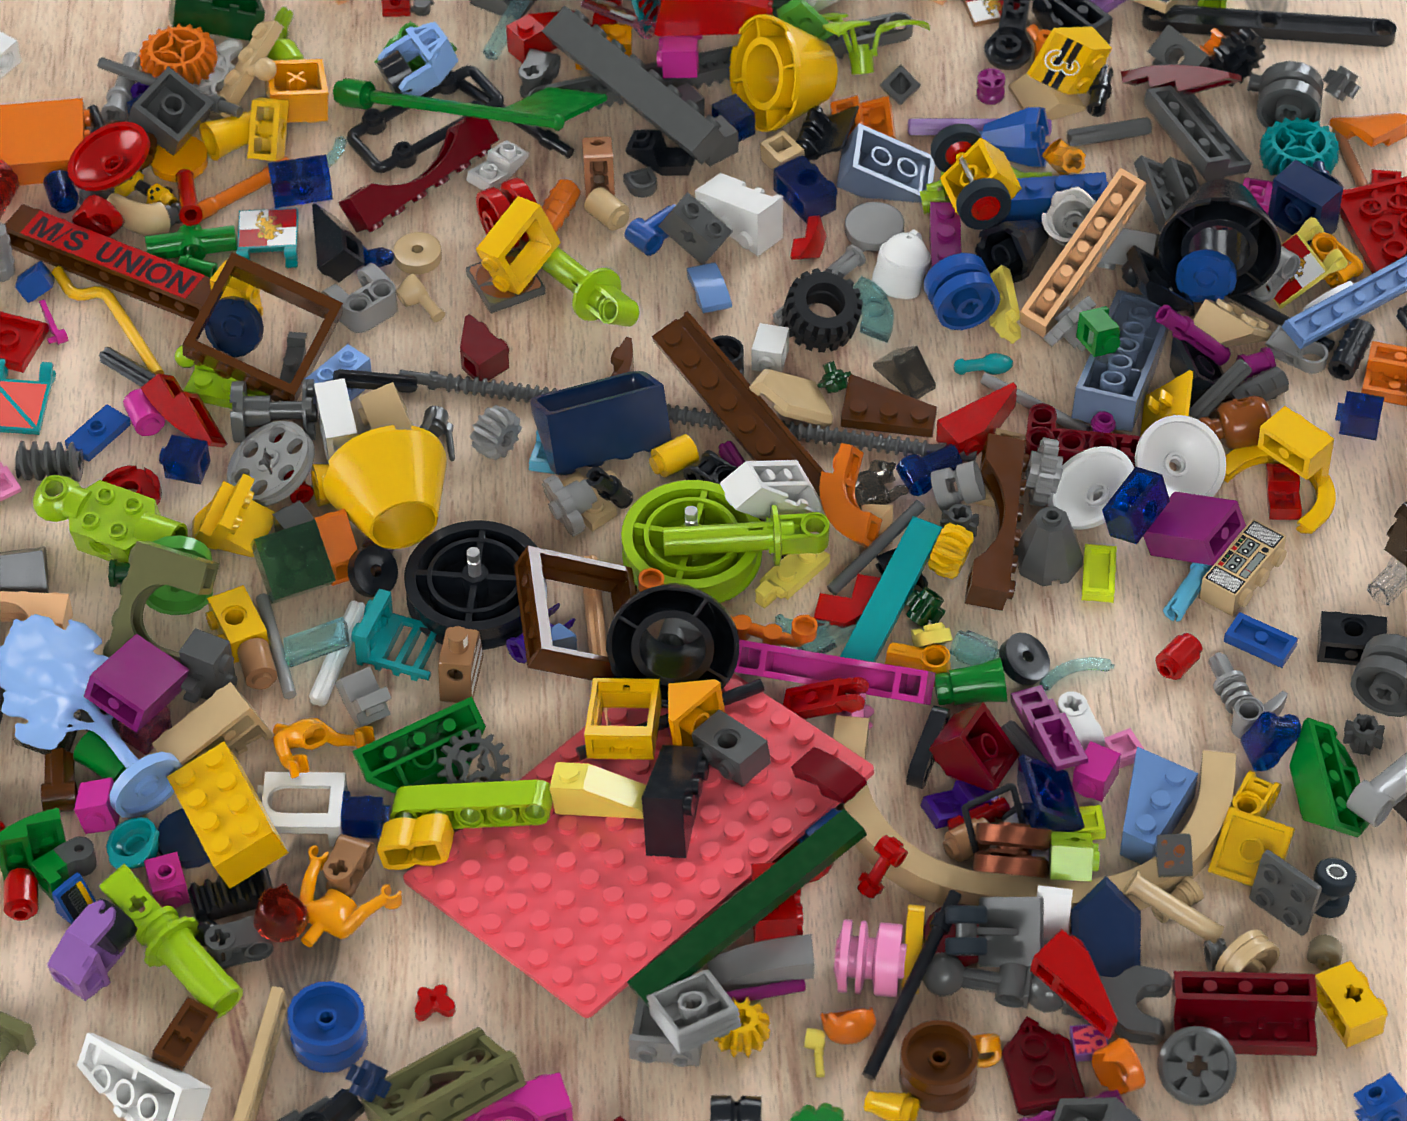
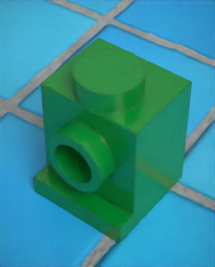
M1103 306L1081 311L1079 313L1076 338L1094 357L1115 353L1121 344L1119 339L1120 329L1118 324L1109 316V308Z

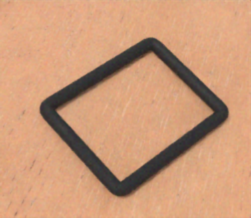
M1009 783L962 806V814L973 855L979 851V847L975 840L976 836L968 809L1011 790L1018 821L1020 824H1026L1015 784Z

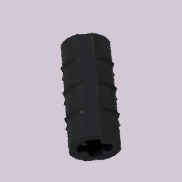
M1354 319L1344 331L1337 349L1333 351V357L1328 367V371L1335 378L1344 381L1350 380L1356 370L1359 369V364L1364 358L1366 350L1370 348L1369 344L1374 337L1375 329L1369 322Z

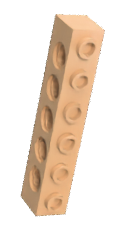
M1120 167L1020 310V324L1041 337H1044L1057 324L1055 318L1071 304L1144 199L1146 182Z

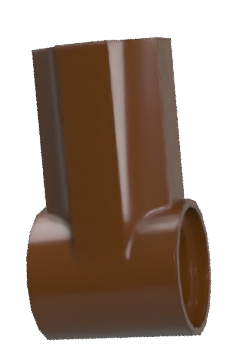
M64 748L52 749L49 754L45 755V784H41L43 811L58 807L60 812L74 811L78 790L75 781L73 752H68Z

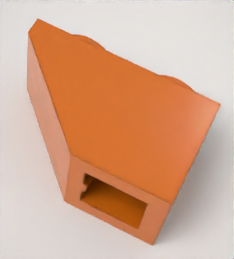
M341 509L314 518L319 558L332 586L349 581L348 563L353 553L358 550L345 509Z

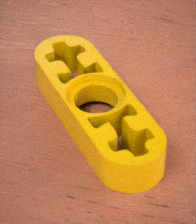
M908 905L905 936L907 950L901 991L923 947L925 906Z

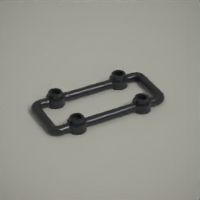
M471 65L461 67L454 72L451 70L441 84L421 95V97L431 98L438 93L444 95L452 94L458 89V82L471 77L491 98V101L483 104L481 101L470 102L471 104L500 108L504 104L502 93L478 68ZM391 106L382 112L376 108H370L364 112L362 123L348 131L346 140L373 171L385 173L395 167L409 168L413 166L418 154L444 141L447 129L466 116L455 120L412 145L405 141L397 143L392 150V156L384 161H379L359 137L366 133L370 135L382 133L386 128V122L411 108Z

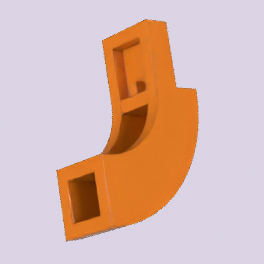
M841 443L839 452L835 454L833 459V473L821 471L819 485L821 504L826 517L836 530L860 546L867 548L878 538L882 519L871 512L862 511L856 501L855 486L864 453L853 445Z

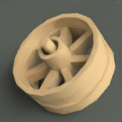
M1250 930L1238 937L1227 947L1217 961L1215 971L1270 973L1278 962L1280 950L1273 942L1268 940V937L1261 930Z

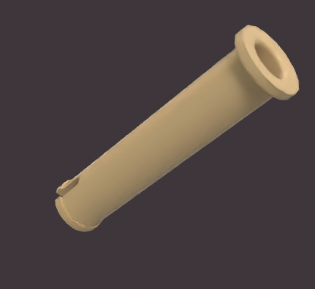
M1136 870L1123 890L1125 895L1132 894L1203 939L1211 940L1212 943L1217 942V939L1223 933L1224 926L1219 925L1140 876V871Z

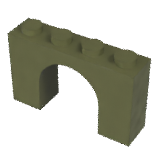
M137 541L136 546L132 548L129 554L130 568L127 577L123 580L120 587V595L122 597L119 608L115 610L112 616L111 624L113 630L110 640L104 646L103 655L110 658L135 634H138L181 663L179 652L161 647L149 637L143 622L145 604L155 590L165 585L197 595H211L220 563L154 542Z

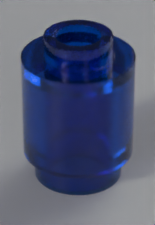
M55 170L47 174L43 180V186L52 208L60 213H68L74 210L78 204L79 196L68 172L65 170Z

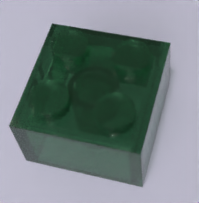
M316 520L256 538L250 544L271 604L332 585L336 581Z

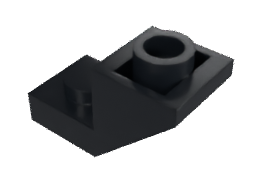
M634 130L625 149L627 155L647 167L651 166L652 170L661 176H688L696 160L681 147H667L661 130Z

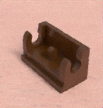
M187 997L153 1049L152 1059L180 1071L184 1070L216 1020L218 1012Z

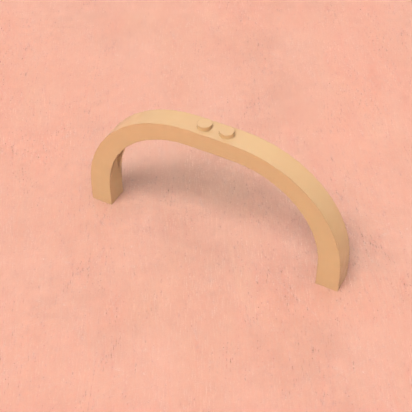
M836 715L833 739L866 760L869 718ZM1207 750L1202 752L1198 801L1188 824L1181 832V834L1188 833L1191 835L1193 876L1188 877L1192 879L1196 877L1212 858L1226 814L1232 805L1236 753ZM868 783L854 798L845 804L840 803L836 807L837 810L845 809L865 829L867 836L855 844V847L873 866L880 857L874 851V847L880 838L884 835L894 836L904 844L903 848L908 851L906 859L896 868L890 865L884 876L914 895L941 906L950 890H954L962 895L959 904L979 906V899L981 897H1037L1039 885L1073 889L1072 909L1104 878H1095L1091 882L988 873L961 868L938 860L907 842L891 827L877 808L870 793ZM1156 856L1128 871L1107 876L1123 892L1130 877L1138 870L1141 872L1140 876L1168 893H1171L1173 887L1187 877H1158ZM1132 894L1126 895L1140 911L1150 907V905Z

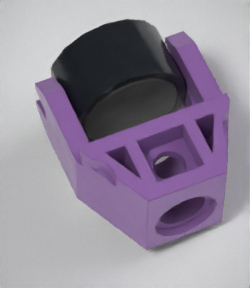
M100 898L96 902L89 904L66 930L47 963L54 981L84 1001L91 998L101 988L110 984L107 973L125 953L126 946L136 935L138 929L135 923L120 908L105 899Z

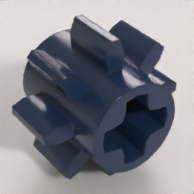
M364 1059L361 1067L352 1063L345 1077L346 1080L352 1082L349 1092L370 1103H373L376 1095L385 1099L392 1083L384 1080L388 1070Z

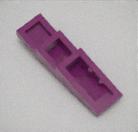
M1042 685L1011 693V704L1021 723L1043 757L1056 771L1088 763V757L1065 712L1060 713L1054 699H1048Z

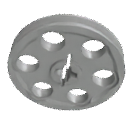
M275 421L263 425L249 434L233 453L227 469V482L235 486L243 473H250L249 476L255 479L250 488L255 493L252 500L263 506L276 504L297 490L308 476L315 456L313 441L294 422ZM285 432L283 438L274 443L275 438ZM303 444L297 453L292 454L293 449L297 445ZM258 447L256 454L248 458L250 451ZM294 470L289 479L283 480L286 473ZM267 485L266 490L262 494L257 495L258 490L262 486Z

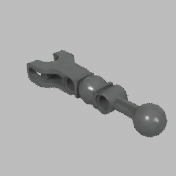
M945 952L934 955L923 978V982L928 990L940 997L951 996L960 988L996 993L995 1001L1003 1006L1027 1009L1029 1002L1035 1009L1044 1013L1055 1012L1063 1007L1062 1014L1084 1019L1044 982L1030 972L1031 966L1027 967L1019 963L1009 962L1001 964L999 972L964 967L957 956L947 955ZM1136 965L1126 969L1121 975L1116 977L1099 976L1118 1019L1115 1033L1130 1043L1146 1045L1161 1043L1165 1037L1163 1022L1158 1018L1142 1013L1137 1007V1003L1144 998H1161L1167 995L1173 981L1170 974L1164 970Z

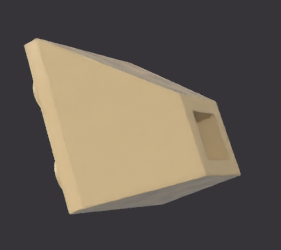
M1218 298L1217 301L1205 299L1193 320L1194 325L1226 347L1267 341L1273 334L1272 331L1267 329L1270 325L1269 323L1257 316L1251 317L1245 314L1243 307Z

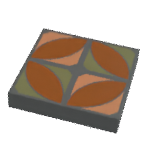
M521 248L508 252L505 256L509 265L522 251ZM481 262L466 267V275L490 313L545 294V286L537 273L520 295H517L510 291L502 292L497 289L492 283L493 279L490 273L482 266Z

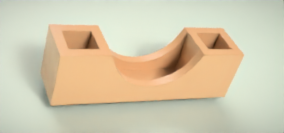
M0 591V622H13L14 619L24 621L31 615L38 614L51 618L56 626L66 630L69 626L68 620L73 618L69 594Z

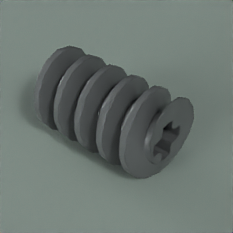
M20 441L15 458V471L18 479L21 474L25 480H31L34 475L38 481L44 480L46 475L47 477L51 475L72 476V479L77 482L81 481L84 455L82 449L76 451L74 442H70L68 450L64 451L62 442H57L55 450H51L49 441H46L43 449L39 450L37 441H33L30 450H27L25 442Z

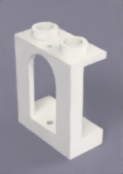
M265 772L264 785H258L257 795L277 832L286 834H328L329 847H334L338 836L344 834L348 801L346 772L299 773V776L296 778H291L290 772ZM285 788L330 789L328 813L276 812L272 810L273 792Z

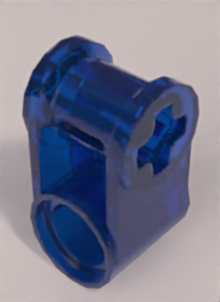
M1268 711L1260 714L1257 721L1240 739V743L1255 771H1266L1279 763L1280 758L1300 736V720L1293 714H1286L1283 717L1276 716L1275 713Z

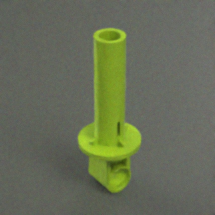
M559 247L555 249L541 267L574 293L572 307L575 314L586 321L600 319L605 324L631 327L637 322L639 317L638 304L621 291L620 277L613 270L599 268L590 272Z
M771 505L770 518L766 517V521L663 527L664 556L769 550L770 555L773 553L774 566H780L782 555L817 554L823 552L829 543L830 523L828 518L819 512L779 515L777 506Z

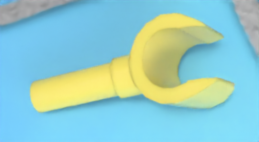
M807 1028L804 1048L815 1050L816 1077L823 1078L825 1077L823 1061L825 1033L820 1029Z

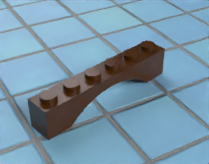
M991 433L987 436L982 450L980 471L983 481L995 502L998 514V534L989 548L974 559L967 578L965 604L1002 611L1006 600H1012L1016 581L1011 580V573L1015 574L1018 564V555L1014 554V548L1018 547L1021 537V529H1017L1016 526L1017 522H1021L1024 504L1019 503V497H1023L1027 480L1022 478V472H1026L1029 461V454L1024 453L1026 440Z

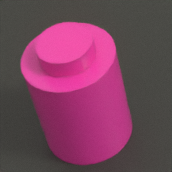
M141 388L133 390L126 395L123 400V406L136 432L141 436L157 434L163 428L165 419L150 403Z

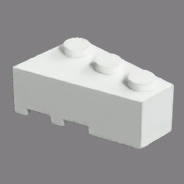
M719 173L695 190V199L733 231L729 236L736 240L744 249L750 250L756 256H759L783 239V196L778 194L773 197L766 195L765 190L760 187L754 190L746 187L744 181L723 173Z
M797 460L745 461L720 482L727 502L735 510L765 521L766 517L770 518L771 505L777 506L779 515L819 512L825 515L820 497Z

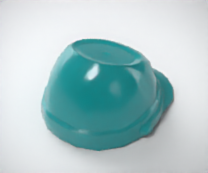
M138 817L124 821L115 827L106 844L109 863L113 868L118 869L124 863L129 869L141 868L145 866V860L157 857L160 832L157 831L155 824L148 818Z

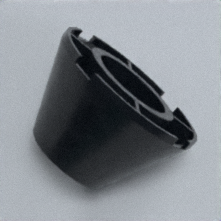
M1227 179L1211 180L1200 185L1164 224L1158 242L1159 260L1166 274L1176 283L1177 266L1184 256L1193 251L1205 249L1221 252L1228 256L1236 267L1237 281L1235 289L1231 294L1230 292L1228 294V298H1232L1258 289L1272 277L1280 262L1281 239L1273 221L1244 185ZM1212 226H1226V227H1230V228H1233V229H1229V230H1217V229H1212V228H1209V227H1212Z
M668 583L637 593L619 608L609 626L606 652L615 678L659 679L662 700L661 708H668V683L716 679L720 682L722 690L733 676L738 663L739 637L733 619L716 599L687 584ZM678 618L693 624L702 635L691 643L674 646L658 641L649 633L647 628L662 619Z

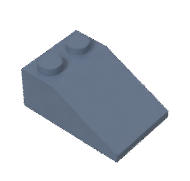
M859 123L847 137V143L842 148L836 187L862 198L922 203L920 191L927 190L926 184L933 183L935 163L931 154Z

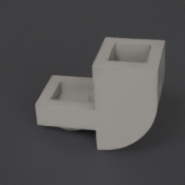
M370 666L335 682L347 711L358 727L391 715L386 704L391 699L387 687L379 688Z

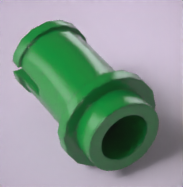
M192 254L181 255L178 261V265L190 268L209 278L218 270L217 263L194 258Z

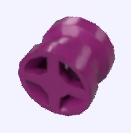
M988 68L979 72L977 75L978 87L976 97L980 102L994 105L1004 99L1006 76L1002 71Z

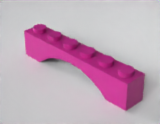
M739 640V658L734 671L736 673L801 684H812L836 678L862 677L869 683L866 695L925 705L931 704L936 675L935 672L745 640Z

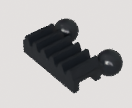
M267 868L261 869L231 889L221 876H218L216 882L213 883L209 879H205L202 886H198L195 882L191 883L188 889L195 919L199 923L195 939L201 946H206L204 938L206 931L210 927L218 925L213 920L262 908L260 916L264 918L268 928H279L287 919L285 906L276 901ZM219 934L216 935L217 941L219 940Z

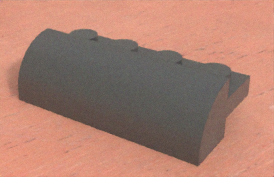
M1172 86L1147 89L1144 99L1145 107L1206 182L1224 179L1225 176L1249 172L1252 163L1194 94L1177 93Z
M1141 155L1134 162L1138 178L1146 182L1145 199L1150 205L1154 216L1153 220L1159 232H1161L1169 217L1200 185L1192 165L1173 157H1169L1164 164H1161Z

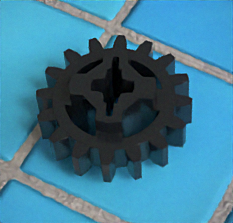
M1240 28L1238 34H1235L1233 31L1230 32V37L1221 39L1222 45L1220 47H1214L1213 50L1216 53L1208 58L1211 64L1207 68L1241 75L1242 81L1239 83H1243L1244 78L1250 77L1253 68L1260 67L1258 62L1265 57L1262 53L1266 49V46L1263 44L1264 39L1251 28L1247 31Z

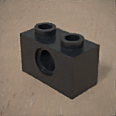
M1322 611L1318 629L1317 662L1357 665L1361 660V655L1367 642L1374 636L1387 634V617Z

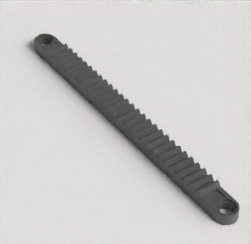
M895 12L861 19L862 21H869L870 25L854 28L858 45L869 44V49H872L878 25L896 20L912 19L911 16L906 13ZM905 25L904 29H891L882 33L878 47L908 40L913 34V25ZM848 30V31H847V34H848V36H849V39H850V42H851V45H852L851 36H850V31ZM833 34L824 40L830 45L835 56L837 55L839 59H842L844 54L848 53L842 35L838 37ZM733 46L699 53L698 78H663L662 68H657V62L645 64L643 68L647 72L650 69L657 72L664 79L662 84L666 87L672 84L677 88L687 82L691 86L695 85L697 89L703 83H706L707 86H711L713 81L722 84L726 78L730 81V57ZM592 75L538 86L530 90L527 95L530 96L547 87L606 94L608 100L595 106L597 109H601L603 104L612 107L614 102H618L619 105L624 103L623 100Z

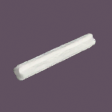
M353 600L346 609L309 694L310 703L323 707L328 702L353 644L351 640L353 628L356 623H361L364 617L366 606L363 602Z

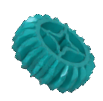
M1285 117L1282 123L1275 121L1272 127H1267L1260 141L1259 156L1260 160H1262L1263 168L1268 169L1271 176L1281 173L1294 160L1313 167L1312 165L1315 161H1323L1325 169L1331 174L1338 162L1339 142L1336 141L1335 133L1329 131V126L1321 127L1320 121L1313 123L1310 122L1309 117L1306 120H1299L1298 117L1295 120H1289Z

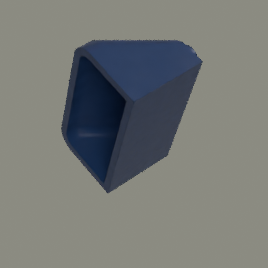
M631 371L538 395L530 400L532 415L549 467L558 475H569L574 473L577 468L585 466L599 467L605 461L615 458L618 460L629 459L633 457L634 453L641 451L651 452L652 449L672 440L664 385L644 371Z

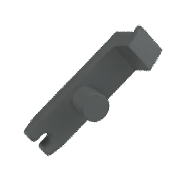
M289 332L287 336V349L283 359L280 379L290 384L305 357L307 333Z

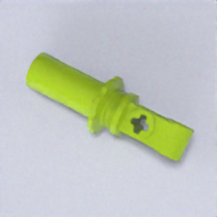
M125 863L98 886L115 906L120 908L135 923L138 928L136 940L142 946L147 947L144 962L149 967L166 965L199 1003L218 1012L217 1018L224 1016L238 1004L242 998L243 989L232 977L228 976L195 939L199 923L194 917L185 916L179 918V914L174 907H161ZM144 906L146 908L145 911L140 913L139 909Z

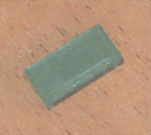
M340 617L283 638L285 661L291 668L349 647L348 625L345 619Z

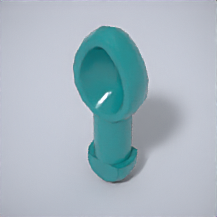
M994 353L980 359H958L955 361L953 368L960 375L974 371H984L993 375L1002 374L1012 368L1013 360L1007 355Z

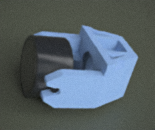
M436 22L405 29L407 35L383 49L377 59L379 61L376 65L393 93L421 96L441 84L459 61L448 38ZM420 56L426 65L412 72L407 62Z

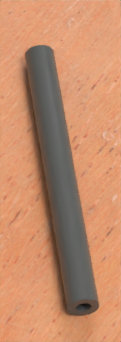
M916 500L827 586L828 590L836 596L909 525L913 516L918 517L925 510L924 505Z

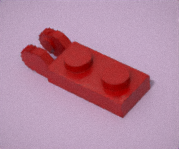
M862 677L836 678L787 688L783 706L803 719L839 713L842 710L851 713L857 710L860 711L865 706L864 697H861L860 694L868 691L869 683Z

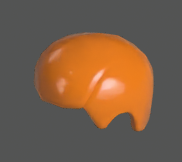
M869 1007L870 1010L858 1008L843 1012L821 1013L820 1016L825 1034L831 1041L840 1045H853L861 1042L871 1035L876 1026L873 1008Z

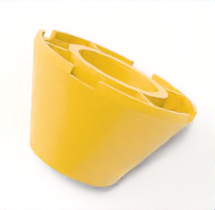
M756 15L743 24L739 30V34L742 35L738 46L732 47L729 75L736 108L739 114H745L750 121L748 125L751 128L760 132L778 130L804 115L814 106L823 104L832 96L837 84L838 68L835 54L828 43L772 15Z
M394 425L379 427L352 438L329 459L330 466L326 474L322 475V486L325 496L337 510L345 509L349 521L375 544L387 549L406 548L421 542L433 532L438 522L447 466L444 447L433 433L416 426H412L411 430H396Z

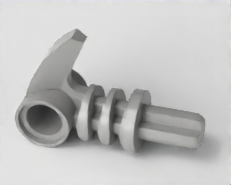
M1220 652L1215 653L1213 657L1209 658V665L1216 677L1213 687L1217 695L1221 696L1226 710L1233 714L1232 732L1239 739L1253 740L1260 735L1261 730L1271 725L1280 715L1286 703L1288 693L1282 691L1263 704L1249 692L1243 672L1233 669L1227 655Z

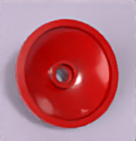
M116 122L97 129L83 139L71 154L67 167L71 181L75 186L86 191H105L123 184L132 178L143 166L150 150L149 136L140 125L133 122Z

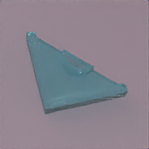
M782 614L775 616V624L782 628V632L791 634L793 619L785 618ZM816 620L818 623L817 637L812 642L797 647V649L825 654L848 642L856 625L842 627L830 625L829 621Z

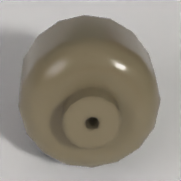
M1319 935L1309 943L1307 960L1312 964H1316L1320 970L1336 967L1341 964L1342 944L1333 936Z

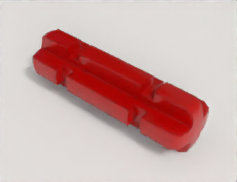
M1000 797L991 801L992 805L989 806L986 803L969 810L971 819L983 817L989 823L995 821V817L998 820L1001 819L1011 808L1004 797ZM958 815L947 821L948 830L965 823L964 818Z

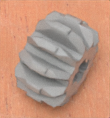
M498 405L492 408L487 407L484 414L479 415L477 423L473 425L474 431L470 435V438L473 440L472 447L487 458L494 460L500 457L505 458L508 450H513L514 443L519 440L517 436L522 429L519 425L520 418L505 407Z

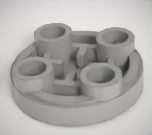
M882 202L860 204L854 207L845 219V234L848 240L851 242V245L857 246L862 252L866 250L879 251L881 245L892 236L904 232V218L895 207Z

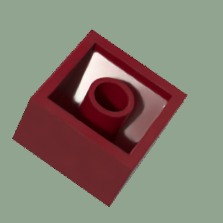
M984 702L953 714L929 748L934 760L941 766L947 776L990 792L997 789L1019 756V753Z

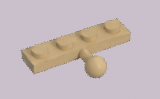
M276 20L259 23L254 28L251 41L239 53L238 63L226 75L224 79L225 85L217 95L224 97L227 102L239 105L255 76L262 81H269L274 78L277 72L276 64L273 60L266 57L284 28ZM211 111L209 118L213 121L232 115L223 112L218 114Z

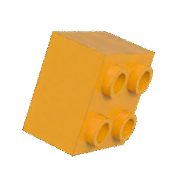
M323 59L273 60L276 64L277 72L274 78L265 81L266 98L289 101L287 123L328 121V87Z

